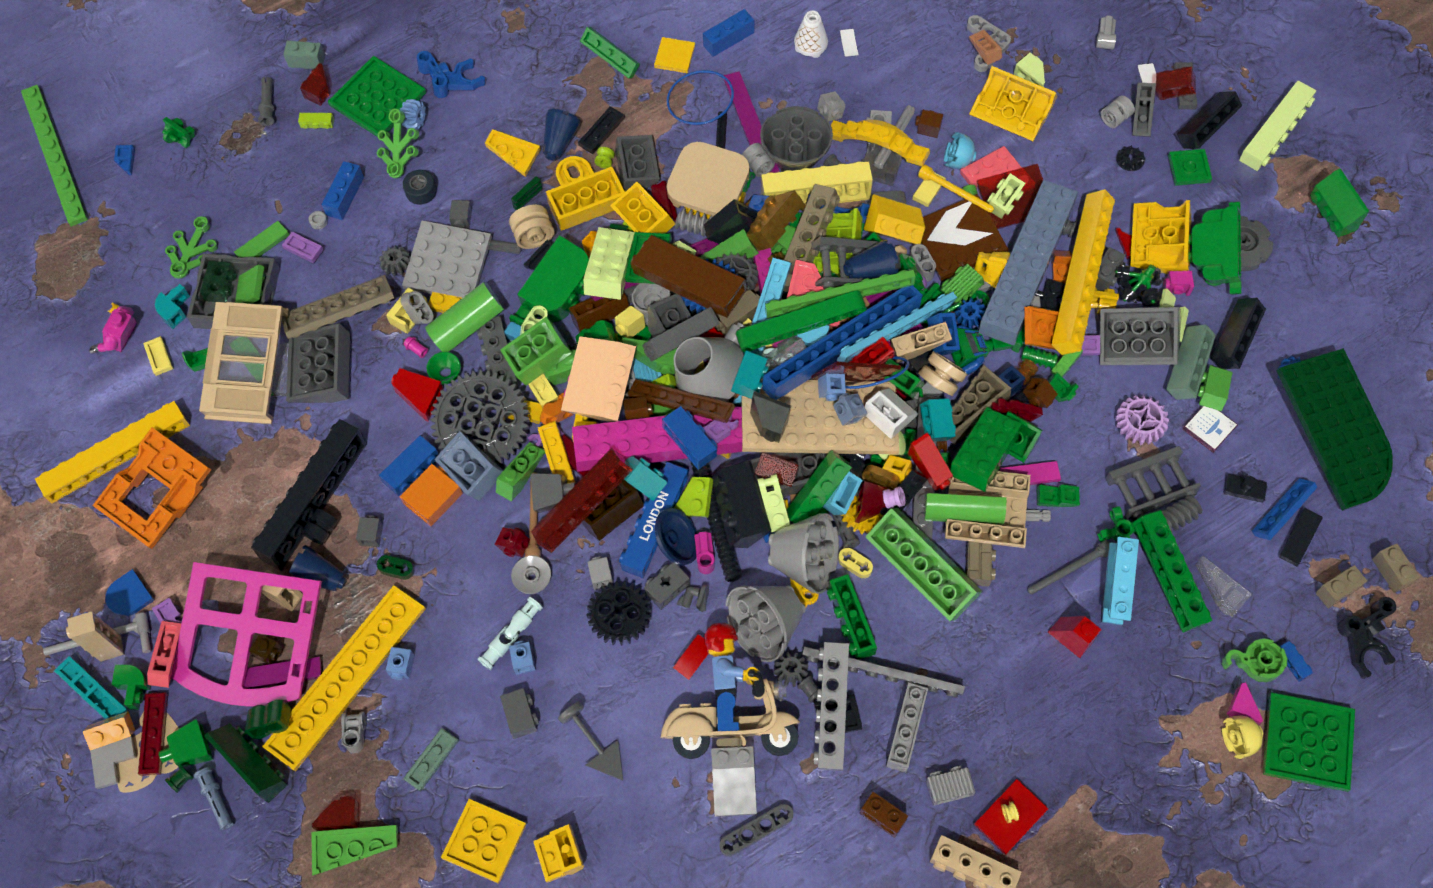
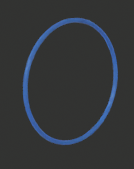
M709 70L694 71L682 76L671 86L667 94V107L671 115L680 122L690 125L707 124L719 119L728 111L734 99V89L731 82L718 72ZM697 73H712L725 79L731 88V100L727 108L717 117L704 122H688L678 118L672 112L669 105V97L673 88L682 79Z
M894 356V358L892 359L903 360L907 363L906 367L899 373L875 383L859 386H845V388H866L890 381L898 377L908 369L910 365L909 361L906 358ZM851 366L842 371L840 374H844L847 371L853 369L854 367Z

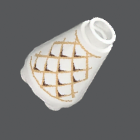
M809 11L798 28L794 44L797 52L806 56H812L813 58H818L826 50L828 37L819 13Z

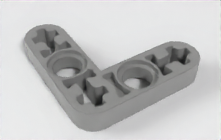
M978 15L969 17L967 29L971 33L975 34L982 30H990L993 32L990 36L1002 48V54L1009 48L1011 38L1007 33ZM978 54L975 58L974 68L979 72H985L995 62L989 65L982 63L984 60Z

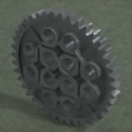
M480 370L478 375L475 371H472L471 377L465 373L464 379L458 376L457 383L451 380L452 386L445 385L447 391H440L443 397H436L439 404H433L437 410L431 411L435 417L431 418L430 421L435 424L430 426V428L436 430L432 433V436L438 437L434 442L440 444L438 449L442 451L459 431L467 435V437L476 435L481 440L477 439L472 442L477 446L482 445L484 447L483 452L495 463L498 461L502 465L503 458L509 461V454L515 456L514 449H521L518 443H525L522 436H528L524 430L530 429V427L525 423L530 422L531 419L526 417V415L530 414V411L525 409L529 406L524 402L526 398L520 396L522 391L520 389L516 390L518 387L516 384L511 385L512 381L510 379L505 381V376L501 375L499 377L496 372L491 375V372L487 371L484 375V372ZM485 387L484 393L477 394L478 388ZM498 392H502V398L495 400V395ZM456 399H461L460 405L454 407L453 402ZM489 399L493 404L490 403L485 405L481 401H487ZM478 404V410L471 412V407ZM496 410V415L493 418H489V412ZM459 413H466V416H459ZM514 415V421L509 424L506 423L507 417ZM453 416L454 422L447 425L448 418ZM477 419H484L483 421H479V423L477 422ZM472 422L471 429L465 430V424ZM499 422L502 424V427H494V425L499 424ZM490 428V433L487 436H482L483 429ZM508 433L507 440L501 442L500 436Z

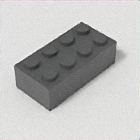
M779 452L748 461L752 462L756 479L771 478V475L777 474L782 496L787 497L792 494H798L827 454ZM773 485L766 487L767 492L774 491Z

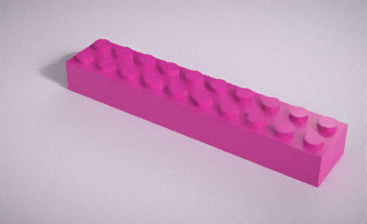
M742 407L734 408L730 422L738 420V427L731 430V435L717 443V455L742 452ZM691 414L693 421L702 427L714 421ZM666 416L572 427L577 472L612 468L613 465L631 456L638 460L643 458L648 463L686 459L688 457L662 428V419Z

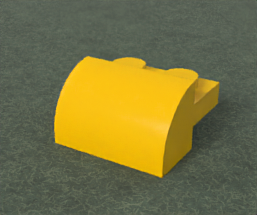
M570 824L551 831L549 835L533 841L546 882L554 881L566 875H572L584 868Z

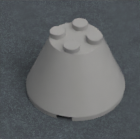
M819 513L779 529L775 534H771L769 537V545L771 546L768 558L769 565L812 593L820 594L826 591L829 587L828 580L830 575L836 571L839 554L837 527L832 525L831 521H833V518L829 514Z
M743 585L733 589L726 600V607L728 606L729 615L726 616L727 621L735 629L736 635H738L737 642L752 657L756 655L762 658L761 661L772 662L782 656L806 610L795 594L794 589L789 585Z

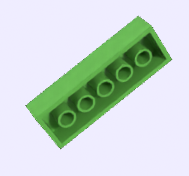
M891 508L865 536L949 621L956 620L983 592L899 508Z

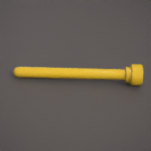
M924 165L920 169L919 178L925 181L932 180L987 212L991 213L994 211L992 205L936 175L928 165Z

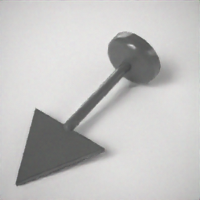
M581 701L576 702L558 717V720L565 724L573 719L598 751L599 755L585 766L623 781L618 740L603 751L577 717L584 709V705Z

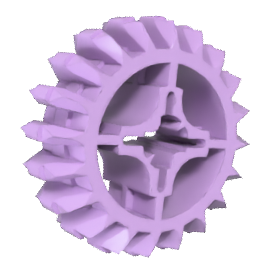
M1135 395L1133 399L1129 397L1126 402H1122L1120 408H1118L1116 416L1117 428H1121L1120 434H1126V440L1131 438L1133 439L1132 443H1135L1137 440L1140 446L1145 441L1149 445L1152 441L1157 442L1159 438L1164 436V432L1167 431L1169 419L1166 417L1168 412L1163 411L1164 405H1158L1159 400L1153 402L1152 396L1146 399L1142 395L1139 399ZM1144 415L1143 423L1141 425V418Z

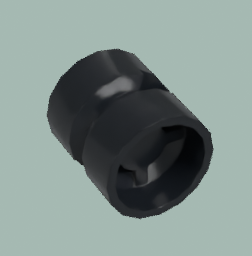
M316 508L310 517L311 522L306 523L301 533L311 541L323 545L329 536L328 531H332L338 521L324 510Z

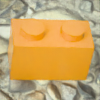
M127 711L88 725L84 729L83 734L91 751L130 737L134 733L135 727Z

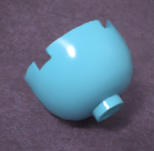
M956 132L951 137L954 138L953 142H949L946 147L944 161L947 163L944 165L954 169H962L975 160V145L969 136Z

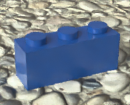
M745 9L703 32L704 48L712 57L718 55L754 33L755 20Z
M343 161L321 204L326 216L339 220L344 219L364 179L359 165Z
M680 406L662 419V428L698 470L717 457V444L713 439H709L705 435V430L701 425H697L693 421V416L688 410L685 411Z
M420 435L379 474L381 481L397 496H400L431 464L434 465L436 463L434 459L439 455L437 449Z

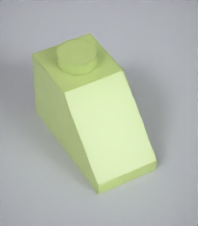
M1029 53L1016 64L1014 75L1044 87L1043 62L1037 56Z

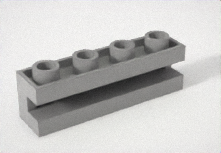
M908 683L886 767L907 772L928 688Z

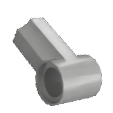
M1113 16L1101 18L1096 48L1114 49L1116 42V20Z

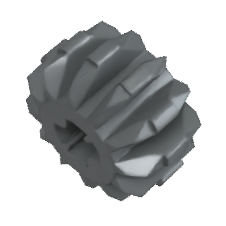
M395 245L391 249L388 246V251H382V256L379 257L380 267L387 275L391 273L394 277L397 273L402 275V271L407 270L410 255L403 247L398 249V246Z
M787 652L786 658L781 656L779 658L780 662H775L777 669L774 670V675H779L777 678L778 682L785 680L784 686L786 687L789 682H792V686L796 687V681L801 683L803 681L802 677L808 676V673L805 671L808 669V664H803L805 662L804 657L798 659V653L791 657L790 652ZM788 667H793L794 672L790 673Z

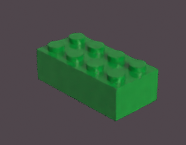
M986 407L952 462L950 471L953 477L985 492L1019 437L1022 423Z

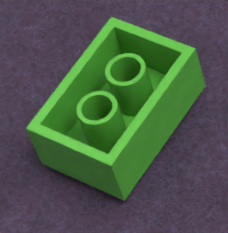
M547 317L500 349L516 377L526 386L572 353L556 326Z

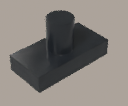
M1228 474L1225 480L1224 494L1263 503L1266 496L1267 482L1258 481L1253 476L1245 478Z

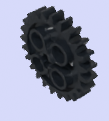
M618 581L615 582L613 587L608 583V589L601 586V593L594 592L596 599L590 598L589 600L592 605L587 606V610L590 612L586 616L588 619H591L588 621V624L593 626L591 629L592 633L598 632V639L604 636V643L611 639L612 645H615L616 640H619L621 646L624 640L631 644V637L638 640L637 633L644 635L642 627L649 628V624L646 621L651 620V616L648 614L652 610L650 607H647L650 605V601L645 600L647 597L646 593L640 595L641 588L639 587L634 590L633 583L627 587L626 581L623 582L622 586H619ZM619 597L627 598L623 603L617 602ZM603 608L610 609V612L607 614L600 613ZM616 611H619L620 613L622 612L623 614H622V615H619L618 613L616 614ZM631 612L638 613L636 618L631 619L628 617ZM615 623L622 625L617 630L611 628Z

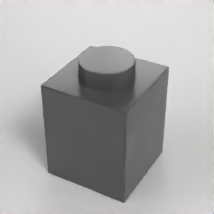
M452 200L449 215L451 226L470 229L472 216L470 201Z
M375 516L359 518L356 540L360 546L380 547L383 529L380 519Z

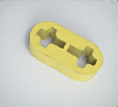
M844 548L840 551L838 561L842 567L860 578H868L872 574L873 565L870 560L851 548ZM851 555V560L844 561V556ZM866 565L868 571L864 570L861 572L860 568Z

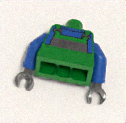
M960 325L957 326L960 350L951 354L955 364L969 375L985 362V358L993 350L992 341H985L979 330H972Z

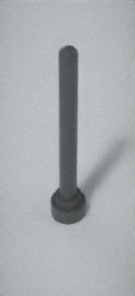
M1108 541L1100 542L1093 552L1030 586L1028 593L1034 594L1098 557H1108Z

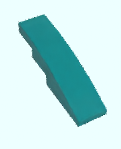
M70 656L54 670L105 719L127 711L113 695Z

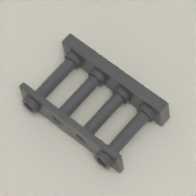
M820 236L811 243L812 250H818L822 253L824 277L815 282V285L821 286L824 289L828 287L836 288L846 283L854 284L864 280V278L851 279L845 275L843 266L846 261V253H852L855 256L877 244L878 241ZM829 252H836L838 254L841 278L832 277Z
M1180 446L1109 472L1105 479L1108 485H1119L1131 508L1125 515L1126 519H1138L1148 511L1183 499L1189 495L1193 497L1197 495L1201 487L1200 482L1190 485L1178 463L1183 453ZM1168 464V466L1172 467L1183 489L1175 492L1172 491L1161 470L1162 466ZM1145 472H1154L1166 494L1165 496L1155 498L1143 476ZM1132 477L1137 480L1148 502L1139 506L1126 483L1127 479Z

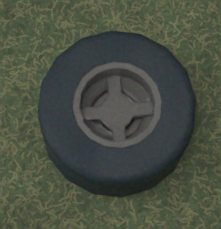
M413 170L404 177L403 189L407 199L413 204H427L436 196L435 180L431 173L426 170Z

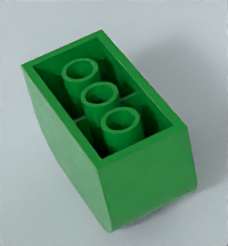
M559 235L518 292L517 296L521 304L529 310H532L535 306H543L547 310V318L551 322H559L565 319L570 313L569 308L578 304L582 295L585 296L584 275L589 262L585 251Z

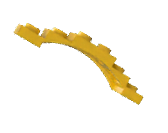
M833 120L831 124L833 140L843 142L844 139H856L871 142L890 149L904 157L906 162L923 166L930 154L929 148L915 145L913 139L902 130L884 121L861 120L853 122L848 120L847 124Z

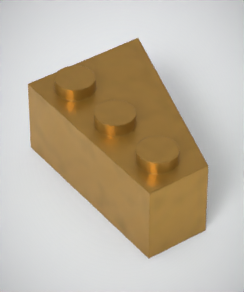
M795 190L777 196H769L764 201L762 209L757 213L755 221L750 225L746 236L758 251L772 248L786 232L784 228L789 222L793 223L796 220L795 215L798 211H804L805 203Z

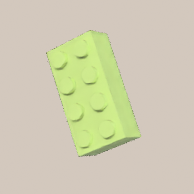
M598 227L584 275V295L621 300L635 232Z

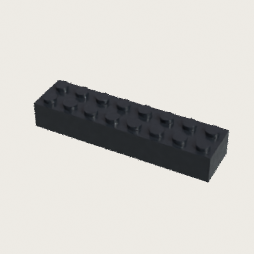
M341 419L332 425L326 439L321 441L315 455L310 457L304 471L299 473L293 487L288 489L282 503L277 505L271 519L266 521L260 535L256 536L253 540L251 548L261 561L282 571L305 537L301 531L307 522H311L310 517L316 508L324 509L367 445L358 428Z

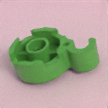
M1263 638L1255 640L1245 649L1244 653L1235 649L1230 650L1223 657L1222 666L1224 669H1227L1232 664L1231 659H1234L1237 666L1243 669L1250 678L1266 683L1275 680L1283 673L1287 666V656L1285 650L1273 643V640ZM1262 657H1263V659H1264L1265 661H1268L1267 664H1265V663H1263V662L1261 661V658H1262Z

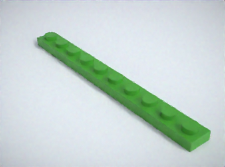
M38 85L21 90L67 221L71 227L85 222L88 219L41 90Z

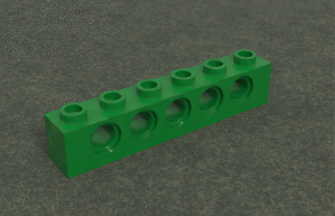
M1162 511L1141 516L1132 522L1182 632L1199 628L1213 621Z

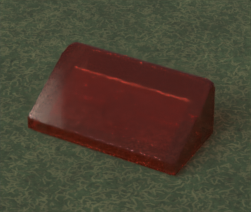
M762 452L755 475L771 478V475L777 474L779 483L792 487L799 470V465Z

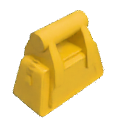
M979 252L974 270L983 277L985 282L996 288L1010 253Z

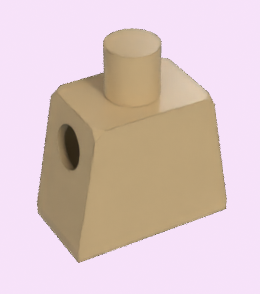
M266 570V571L264 572V573L275 574V573H273V572H271V571H269V570ZM265 585L261 591L267 598L291 612L303 597L299 590Z

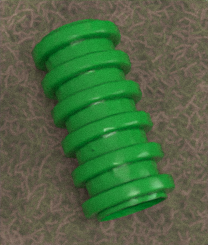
M1027 345L1024 347L1021 357L1022 362L1027 361L1029 364L1033 362V365L1039 364L1040 367L1044 365L1045 368L1050 367L1051 370L1055 367L1058 358L1057 353L1053 355L1052 352L1046 353V350L1042 352L1040 349L1035 350L1034 347L1028 348L1029 346Z

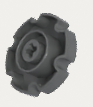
M1241 216V271H1252L1258 269L1261 263H1266L1272 253L1273 242L1268 240L1271 234L1262 223L1257 220L1250 222L1248 217Z

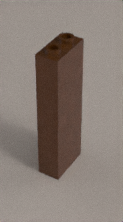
M652 235L643 243L642 248L637 255L633 256L630 263L635 274L705 308L711 307L715 313L728 318L747 291L744 278Z

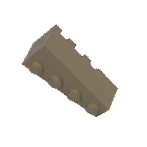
M985 365L982 366L979 374L971 381L968 389L963 392L960 400L952 407L956 437L949 440L954 445L973 430L986 407L992 409V402L998 403L999 398L1005 399L1007 402L1010 400L1011 387Z

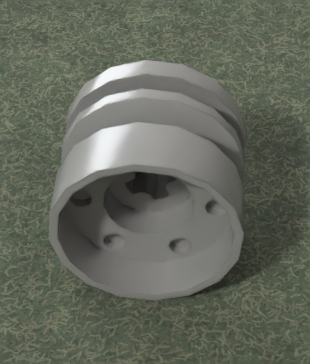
M640 283L632 293L633 306L644 314L647 327L648 306L670 297L671 293L670 290L657 284Z

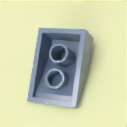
M461 431L434 459L468 496L478 501L492 488L497 481V477L503 472L485 452Z

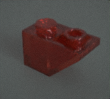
M321 63L311 71V74L302 82L300 87L305 99L320 106L331 94L327 76Z

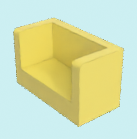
M407 288L404 293L414 292V290ZM411 296L410 303L413 305L414 298ZM400 297L386 316L391 325L408 334L415 323L412 322L401 305Z

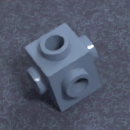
M849 393L843 394L833 405L842 426L855 424L868 414L858 393L849 395Z

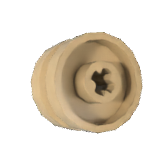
M536 204L522 207L510 216L509 224L514 233L516 243L520 248L534 249L540 247L546 240L550 241L554 236V228L551 221H549L547 210L541 205Z
M933 351L928 361L936 369L924 365L918 374L933 387L953 396L958 386L950 379L963 382L968 373L944 356Z

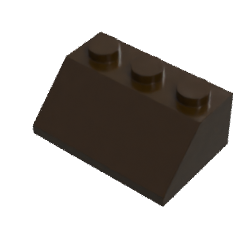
M615 473L573 505L571 510L588 532L600 541L640 510L644 504L637 490Z

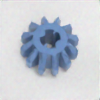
M407 99L406 102H403L402 108H400L405 115V120L402 123L403 127L419 129L423 126L426 115V107L423 105V102L415 99Z

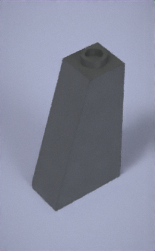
M709 307L643 344L644 353L652 362L677 349L685 340L705 334L719 325L720 322L713 309Z

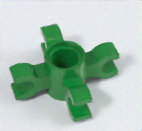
M1119 506L1109 511L1110 518L1115 526L1112 529L1101 530L1097 536L1100 542L1112 538L1117 542L1118 537L1130 538L1132 533L1137 532L1129 520L1123 519L1122 510ZM1119 528L1124 529L1126 534H1122Z

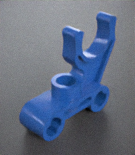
M421 51L417 54L418 70L422 74H430L432 77L433 93L437 98H445L449 94V90H475L478 87L485 86L484 76L473 80L462 76L465 70L474 68V62L471 58L457 63L454 71L451 72L445 62L437 64L430 52Z

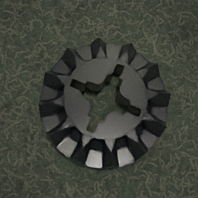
M1132 145L1130 147L1124 146L1118 151L1116 156L1118 165L1127 171L1141 169L1146 159L1144 152L1139 151V147L1133 148ZM1130 154L1134 158L1132 162L1129 157Z

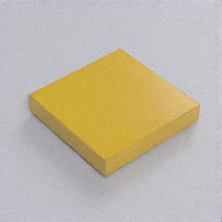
M662 37L654 68L688 74L695 42Z

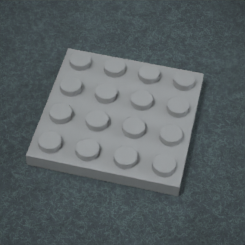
M421 221L402 283L403 289L410 288L414 291L429 294L436 292L463 298L479 284L492 235L480 231Z

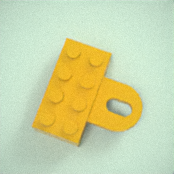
M570 156L561 160L556 167V177L560 186L546 191V196L550 209L562 231L614 211L610 205L624 194L625 191L613 167L594 173L587 160L579 156ZM571 166L576 167L580 176L577 178L570 177L567 169Z

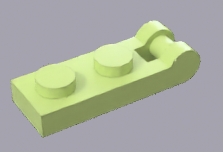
M777 474L771 475V478L757 479L771 532L773 533L789 526L790 522ZM773 485L774 491L767 492L766 487Z

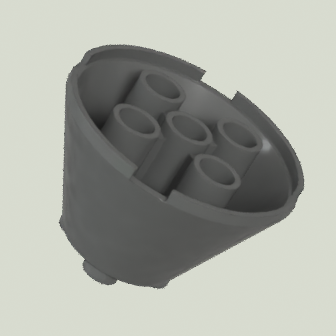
M791 106L777 110L776 114L764 121L760 133L761 144L767 154L781 169V172L786 170H802L804 168L811 169L830 149L833 139L832 128L827 119L818 115L819 112L807 107Z

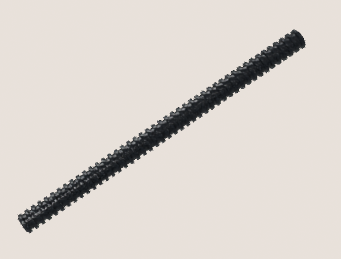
M691 462L695 477L710 478L712 476L708 463L698 470ZM712 485L709 517L707 520H709L710 531H712L711 534L714 537L713 541L717 548L716 551L722 565L721 568L724 570L725 581L734 582L739 580L742 574L740 573V567H737L739 564L736 561L735 551L733 547H729Z

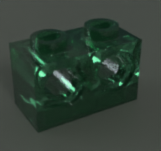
M208 262L200 289V294L205 301L227 302L228 297L232 293V282L236 279V271L231 263Z

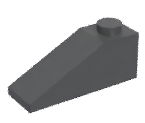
M1138 82L1132 136L1151 137L1156 83Z

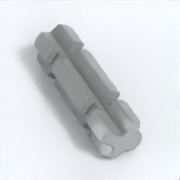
M1026 510V521L1039 522V520H1042V522H1049L1051 520V512L1049 510H1042V512H1039V510Z

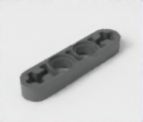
M787 804L779 805L726 835L720 841L719 848L721 853L728 857L734 856L788 825L793 819L792 808ZM780 810L788 811V819L785 820L783 817L778 819L777 823L779 825L776 826L771 815L774 814L776 818L780 816ZM766 819L771 822L772 827L770 830L764 831L760 828L762 820ZM743 831H752L753 839L751 841H744L741 837ZM738 835L742 846L739 847L738 843L733 845L732 851H729V849L724 850L725 842H735L736 838L734 836Z

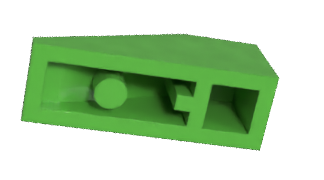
M622 337V343L636 346L634 355L636 360L656 372L675 374L674 354L677 349L651 362L645 355L642 346L648 341Z

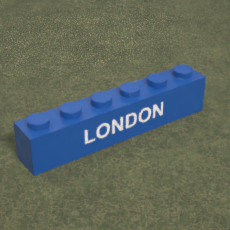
M666 462L665 467H661L659 470L664 474L662 478L668 483L654 501L651 499L645 501L642 509L644 513L641 518L638 517L635 523L636 530L634 535L631 534L627 541L628 548L626 552H622L619 559L622 571L644 578L658 547L655 537L656 518L661 511L676 506L689 478L688 469Z

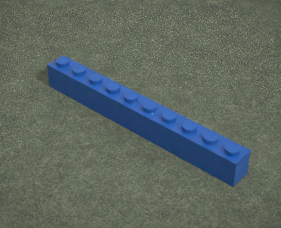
M913 285L899 289L763 375L762 389L770 398L778 400L836 363L841 354V349L845 346L854 345L858 339L862 337L865 339L873 331H880L886 324L890 322L893 324L901 316H908L914 309L920 308L922 294Z

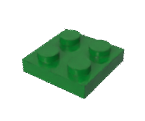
M1205 149L1169 152L1168 157L1175 186L1211 183L1212 175Z

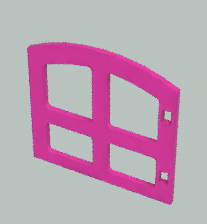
M193 562L171 678L198 695L230 705L265 706L276 699L284 700L286 703L301 699L322 581ZM215 577L241 581L247 584L241 614L202 608L207 578ZM263 586L281 587L303 592L297 623L258 617L257 613ZM307 601L312 602L310 614L305 613ZM200 624L234 629L238 632L228 685L208 679L190 668L197 628ZM255 633L294 640L288 679L285 685L261 689H246L244 687L250 655L249 650ZM295 664H301L299 677L293 676Z

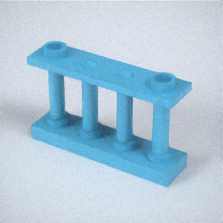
M1118 537L1117 543H1109L1102 623L1123 625V620L1131 621L1139 539Z

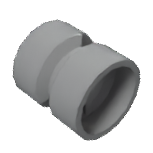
M1121 95L1101 110V118L1107 126L1116 128L1134 114V105L1129 98Z
M760 143L750 145L742 154L748 160L751 170L757 177L769 173L775 166V162L766 154L767 152Z

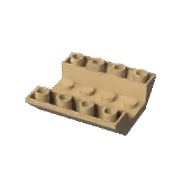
M997 471L985 492L952 477L948 494L1007 497L1006 516L1003 525L947 519L945 522V539L1025 548L1027 528H1025L1026 509L1031 475Z

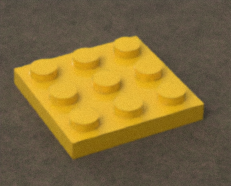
M468 799L441 859L500 884L527 824Z

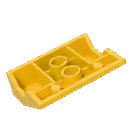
M992 66L986 84L977 96L969 115L1034 142L1057 99V93Z
M1186 200L1179 207H1163L1157 202L1134 203L1131 267L1147 269L1151 264L1159 268L1161 273L1168 274L1169 271H1189V234H1191L1192 217L1190 200Z

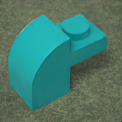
M181 284L171 289L166 296L160 292L155 300L157 313L172 329L186 318L179 306L190 295Z

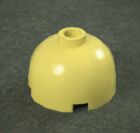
M1239 715L1224 720L1223 723H1226V728H1222L1223 739L1229 752L1234 751L1237 754L1234 756L1235 758L1243 759L1249 757L1261 748L1263 731L1253 719Z

